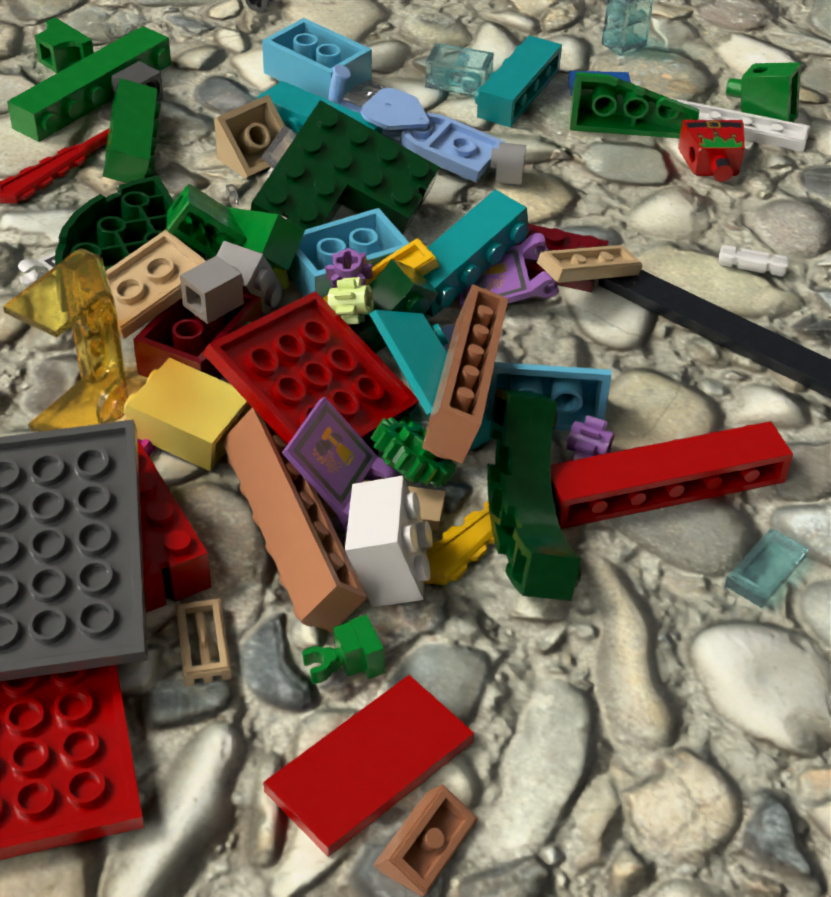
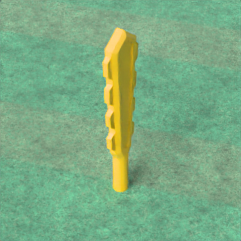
M488 501L484 503L483 510L471 512L464 518V524L452 526L443 533L441 541L432 542V547L427 548L426 556L430 565V580L424 581V584L447 585L450 581L459 580L467 572V564L477 562L486 554V546L488 544H495Z

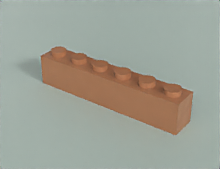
M473 284L455 323L422 445L423 449L432 452L437 457L451 459L463 464L482 423L508 298Z
M251 408L222 439V443L229 456L228 463L236 472L241 484L240 490L247 498L253 511V520L260 527L266 541V550L274 559L280 573L279 580L287 589L292 600L295 616L306 626H315L333 632V627L339 626L367 599L366 593L316 490L282 454L287 444Z

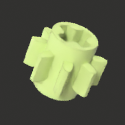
M360 277L337 280L338 288H331L329 290L328 305L348 325L365 322L364 315L373 312L374 297L371 287L369 285L361 286Z

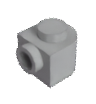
M500 142L499 149H492L490 168L496 169L495 182L504 185L522 184L526 145Z

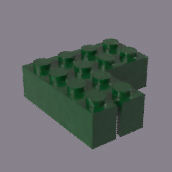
M320 100L253 199L250 210L279 214L306 230L331 222L341 205L358 214L379 208L401 234L404 235L417 210L420 209L433 188L440 167Z

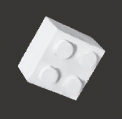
M403 476L352 484L345 552L372 607L423 600L424 581L430 580V565L426 556V550L432 547V532L427 521L422 522L420 517V504L417 494L415 492L410 493Z

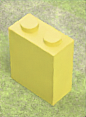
M169 357L158 370L155 369L150 373L146 384L137 393H132L124 406V414L126 415V420L134 419L138 439L142 441L144 439L150 440L153 446L211 471L226 452L222 439L247 414L252 406L231 384Z

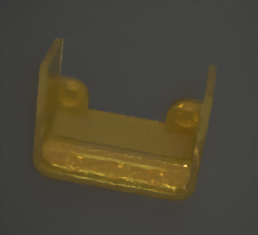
M78 249L3 306L5 314L56 338L71 326L73 330L81 380L28 424L29 430L33 432L110 423L121 419L125 415L124 406L128 399V389L115 300L102 258L86 249Z

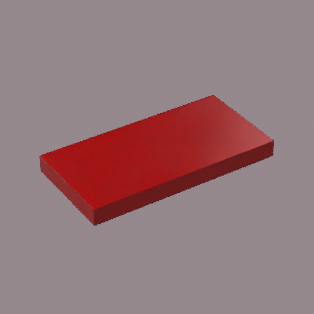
M408 675L263 782L264 792L329 857L474 742V732L412 676Z

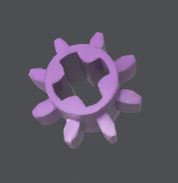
M350 248L341 250L337 254L333 253V265L325 266L326 277L328 280H331L332 288H338L337 280H342L343 278L360 277L361 286L366 285V279L373 278L372 264L367 263L366 253L359 254Z
M587 415L585 423L579 421L573 423L566 444L567 450L575 452L573 460L610 453L615 433L606 430L607 421Z

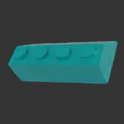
M374 310L369 315L430 419L448 350L445 351L443 346L448 344L449 341L438 323L431 327L424 314ZM487 402L481 426L468 452L492 439L489 437V421L491 420L492 411Z

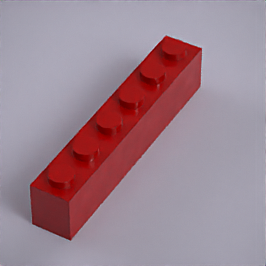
M772 421L551 464L552 495L556 500L558 523L560 528L564 529L785 483L793 453Z

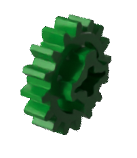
M390 417L388 420L383 418L374 431L371 440L375 442V449L384 452L382 457L387 466L397 470L410 482L418 483L420 480L426 486L429 482L436 488H439L440 485L445 486L456 471L454 469L457 465L451 459H442L422 448L426 430L422 425L412 421L408 425L405 421L401 420L398 422L393 417Z

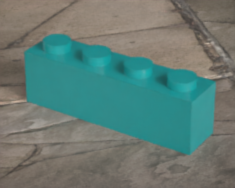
M529 35L521 45L516 47L513 54L503 61L501 67L491 74L489 80L478 88L475 95V104L478 105L477 118L511 128L559 72L562 44Z
M280 81L258 96L259 99L269 94L290 137L293 139L320 100L380 134L383 131V128L363 119L360 113L284 81Z
M495 189L427 247L436 257L439 267L423 276L439 293L426 312L427 314L434 317L443 308L451 305L454 299L468 286L474 284L479 276L492 264H497L510 247L525 239L529 233L527 207Z

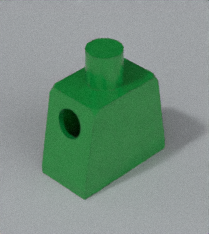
M801 63L752 64L743 74L742 79L730 78L728 80L726 95L728 97L741 98V112L794 123L798 118Z
M191 184L186 185L167 211V231L210 258L217 255L223 241L241 246L246 240L244 233L230 210ZM223 233L221 237H217V234Z

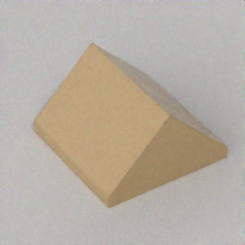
M269 94L214 119L217 159L245 179L276 165L292 143V139Z

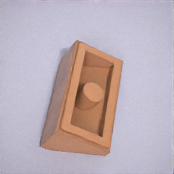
M443 784L431 789L423 795L375 861L374 866L384 875L423 897L428 893L478 818Z

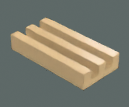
M220 598L175 604L185 686L195 685L194 679L203 678L204 683L213 682V676L222 675V681L232 679ZM213 611L220 660L217 663L210 662L204 612ZM195 613L201 665L192 666L186 614Z

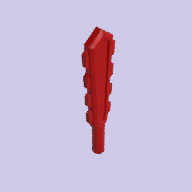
M109 128L82 144L63 148L55 156L46 157L40 160L39 164L21 170L20 174L0 181V203L17 204L20 201L28 200L35 195L37 190L45 189L53 184L54 179L63 177L70 173V169L73 167H79L84 164L91 153L107 145Z

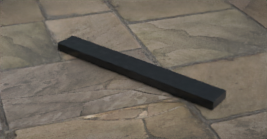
M640 270L639 275L599 279V286L831 398V359L644 270Z

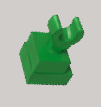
M367 614L354 618L348 623L333 627L335 649L314 646L302 652L304 666H309L313 663L322 664L310 669L311 682L313 684L328 680L331 674L336 672L340 666H343L347 677L365 671L368 679L386 673L384 648Z

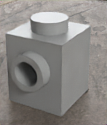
M218 256L180 275L183 306L207 324L244 304V280L242 273Z

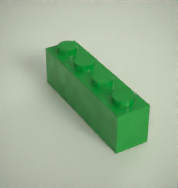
M123 78L119 79L112 105L102 177L128 183L143 179L145 175H152L156 160L154 153L158 141L156 135L161 102L156 101L157 88Z

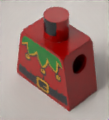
M743 120L682 121L678 149L694 175L714 176L716 181L725 182L732 176L740 174L745 151Z

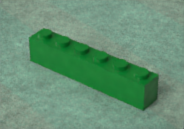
M141 26L7 101L12 129L40 142L114 98L112 75L138 61L158 71L172 65L169 37Z

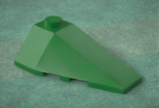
M576 72L570 108V130L679 139L682 121L698 120L700 112L695 107L609 74Z

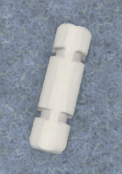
M728 245L721 247L718 264L722 266L732 267V264L738 265V269L765 273L767 270L771 271V275L784 276L786 274L789 262L787 256L775 254L774 257H771L767 252L741 248V251H738L736 247Z

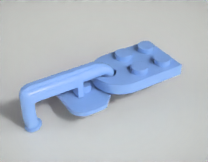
M335 65L333 67L329 101L360 113L366 121L383 128L382 135L437 166L459 175L463 179L477 182L490 167L492 149H499L500 142L505 143L503 140L449 117L435 113H425L418 98L395 88L379 90L362 107L343 99L345 82L350 78L351 72L344 65Z

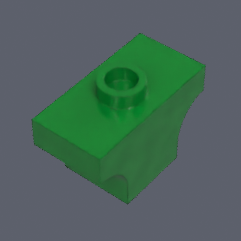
M56 17L45 21L46 30L35 35L39 63L55 73L94 53L92 39Z

